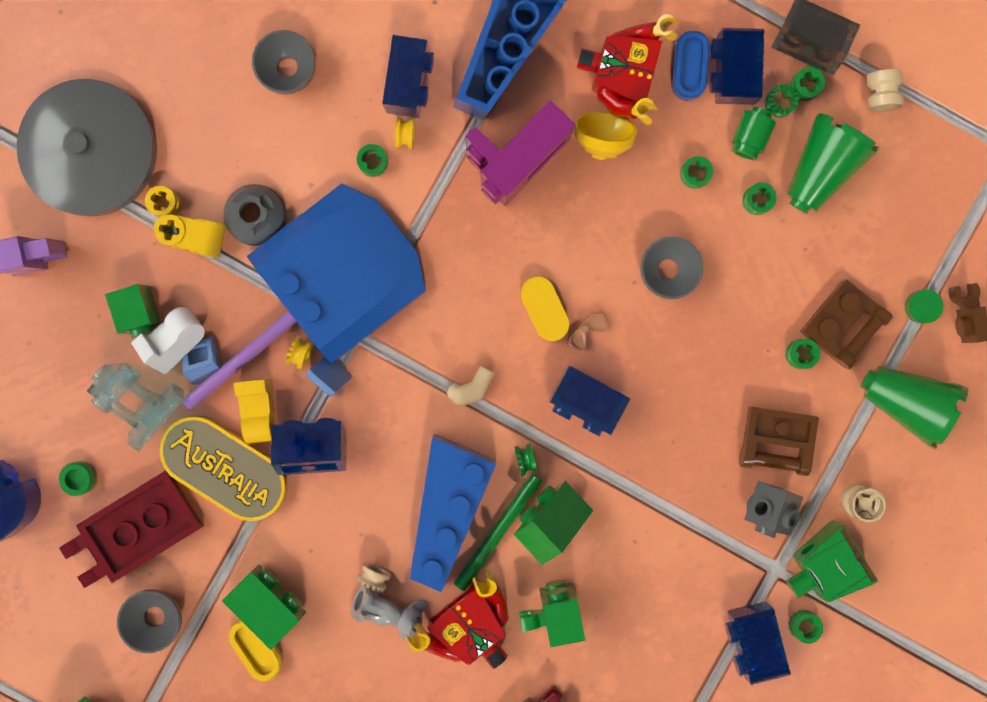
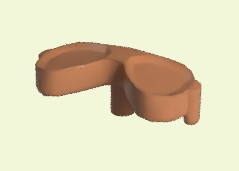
M604 313L592 314L569 335L568 346L578 351L584 350L587 344L586 332L588 330L605 331L607 329L606 315Z

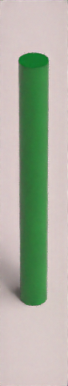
M533 473L529 476L456 579L454 584L460 590L465 591L472 579L477 575L540 486L542 480Z

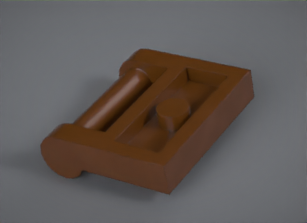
M844 279L832 291L800 332L808 339L814 341L821 350L838 364L850 370L856 363V356L882 325L886 326L892 320L893 315L885 308L876 304L849 280ZM865 311L871 318L844 350L840 349L836 344Z
M748 406L743 446L739 455L740 467L752 468L753 465L795 471L797 475L809 476L812 469L819 417ZM759 442L799 448L800 451L799 456L795 458L756 452V445Z

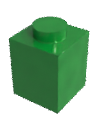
M135 284L105 294L117 334H130L131 338H137L140 334L144 336L151 334V327L161 324L150 286Z

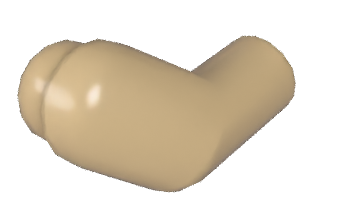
M480 366L471 383L463 385L453 383L447 390L448 398L454 404L461 406L481 400L495 373Z

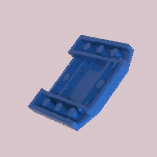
M342 183L247 255L256 271L331 364L426 292L417 251L377 200Z

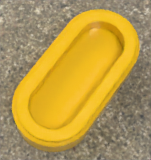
M543 277L528 279L522 286L521 300L537 334L547 341L560 340L568 332L569 319L552 283Z
M238 619L229 630L228 638L230 645L254 679L258 681L274 679L283 666L282 653L276 645L270 650Z

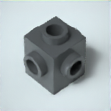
M758 481L754 494L751 495L747 502V513L744 520L756 524L755 531L775 538L776 533L790 536L792 529L796 527L799 521V508L803 497L774 485Z

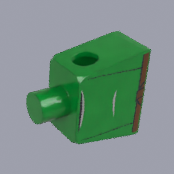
M834 520L828 522L793 554V558L801 572L786 580L790 590L797 598L814 590L817 596L825 602L834 601L878 582V579L845 526Z

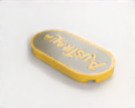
M206 417L183 418L173 423L162 437L160 458L168 474L232 516L245 521L261 520L274 513L283 503L287 492V483L285 482L284 472L280 464L252 444H246L244 439L212 419Z

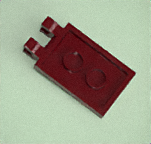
M165 470L77 524L76 527L81 535L62 545L59 549L65 559H68L88 548L97 565L77 577L83 588H86L106 575L110 582L114 583L204 526L175 479Z

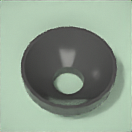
M279 30L265 35L255 46L252 54V67L256 78L265 88L277 94L289 95L303 90L310 83L315 73L316 61L310 44L301 35L292 31ZM285 59L295 60L297 63L296 73L290 77L281 76L278 70L281 61Z
M250 184L236 189L229 196L224 207V221L228 231L235 239L250 246L262 245L283 229L286 224L287 212L283 200L275 191L263 185ZM248 203H256L261 211L260 217L252 223L245 222L241 215L242 208Z
M675 236L664 237L655 241L646 249L641 259L640 273L643 283L653 294L665 299H678L687 296L699 285L703 275V260L699 251L691 242ZM667 259L675 262L678 268L677 275L669 280L661 277L658 270L659 264Z
M146 589L127 598L121 605L117 616V629L121 639L128 647L141 653H155L168 647L177 637L182 624V613L175 599L168 593L156 589ZM158 607L164 612L165 619L163 624L153 625L148 621L147 611L149 608Z

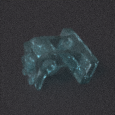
M114 362L113 364L103 365L92 376L93 384L86 391L93 396L91 402L95 407L105 413L111 411L133 427L128 432L127 444L139 452L183 402L184 390L172 382L162 394H158L137 381L141 375L128 363L117 364ZM127 390H130L144 400L135 412L119 401Z

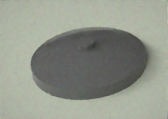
M70 80L55 85L42 93L26 111L17 135L18 163L29 187L50 206L78 216L106 215L130 204L148 184L156 163V136L152 123L144 109L121 89L99 80Z

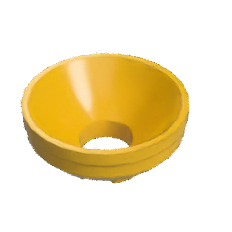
M593 112L583 114L575 121V138L593 158L600 160L616 158L634 145L637 128L626 118L614 116L610 113Z

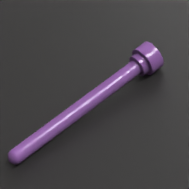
M289 311L187 395L183 401L184 406L188 409L196 407L294 325L297 321Z

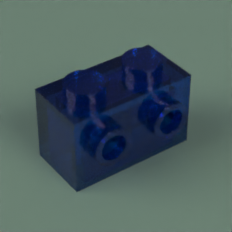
M393 35L382 101L386 113L420 118L421 107L427 106L429 87L425 86L426 73H432L434 53L429 51L427 40Z
M567 365L548 401L554 404L553 412L568 420L571 419L572 415L584 420L582 427L600 437L603 431L609 435L613 433L631 398Z

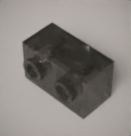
M794 0L771 48L834 76L848 55L860 24L807 0Z

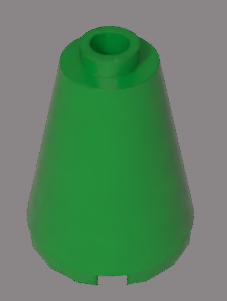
M818 113L814 119L787 195L792 198L789 204L805 214L810 209L817 212L879 149V146H874L876 143L850 125L846 123L843 125H831L834 118L823 113Z
M881 366L875 372L869 369L860 388L865 390L863 397L933 449L937 448V443L941 445L956 424L961 414L957 410L958 406H956L958 400L966 402L968 396V388L961 384Z

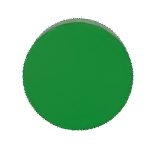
M928 289L911 293L905 302V312L909 319L920 324L936 321L943 311L941 297L936 292Z
M77 461L66 465L59 474L61 489L71 496L84 495L90 492L97 483V473L94 467L84 461Z

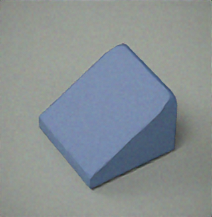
M213 337L200 340L182 358L183 374L191 384L203 383L222 367Z
M326 357L321 359L306 373L307 377L329 396L337 395L352 377L337 362L331 364Z

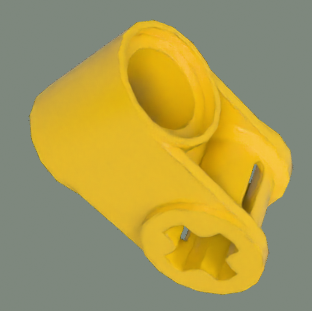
M166 214L156 220L154 235L160 243L167 246L188 250L199 255L220 258L226 225L204 219H191ZM176 227L179 229L178 235L168 234L169 228Z

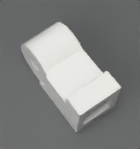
M179 307L171 311L166 316L164 323L160 324L150 335L146 337L140 334L131 344L145 364L166 375L200 342L205 330L190 308Z

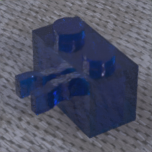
M321 418L314 423L288 420L283 422V425H272L271 466L278 475L346 471V431L342 422L333 418Z

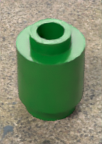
M753 107L752 111L745 110L731 141L734 144L731 151L740 157L756 161L759 154L764 153L775 128L776 121L771 118L773 113L761 107Z

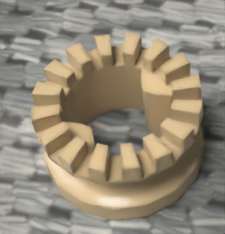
M364 563L362 566L364 572L359 574L356 580L362 583L361 585L366 586V588L372 586L371 590L384 592L386 588L384 581L390 579V572L375 564Z

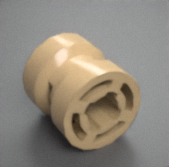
M885 69L866 75L867 87L871 89L872 93L868 98V111H889L904 106L903 94L898 91L899 86L903 82L902 70Z
M852 484L842 492L840 498L841 506L848 515L869 523L881 519L885 514L886 500L878 490L861 484Z

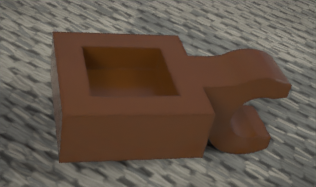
M977 283L967 284L968 294L965 298L961 295L960 286L949 287L948 294L950 300L960 307V309L956 310L955 328L957 334L961 337V342L979 343L987 341V313L985 306L980 307L979 285Z

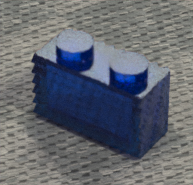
M722 28L717 38L712 39L710 58L716 59V72L711 73L709 91L710 93H715L716 104L754 105L762 98L764 29Z
M761 602L727 611L730 622L725 623V630L730 643L736 644L738 655L733 656V661L738 675H744L750 685L791 675L774 608L767 602Z

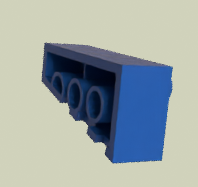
M493 0L453 108L484 120L567 0Z
M437 434L433 435L410 579L442 592L495 469L496 460Z

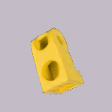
M272 378L233 383L235 397L238 396L241 431L245 443L275 441L276 412Z

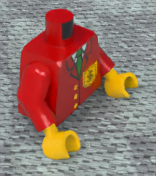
M666 14L661 16L657 22L632 26L617 31L612 36H606L601 53L584 48L581 49L577 69L595 73L592 91L597 94V99L612 115L631 119L638 117L644 125H650L653 122L648 115H645V112L650 109L657 111L658 108L648 98L663 42L658 39L662 36L668 41H674L678 36L675 31H666L671 24L679 23L672 15Z
M490 570L485 571L488 577L486 581L480 582L474 577L472 579L474 584L429 619L427 626L429 632H426L419 623L414 626L419 635L414 638L408 635L405 636L413 651L420 652L425 650L454 662L463 661L467 665L472 664L479 657L483 656L492 669L497 668L507 659L508 655L498 644L506 635L505 625L509 620L507 598L496 584Z

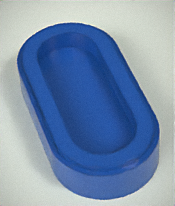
M685 32L679 37L674 47L671 87L675 96L683 101L697 99L707 86L710 44L707 37L701 32Z

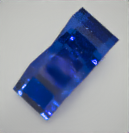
M0 460V542L13 537L28 526L37 516L41 505V491L35 478L20 482L17 470L4 460Z

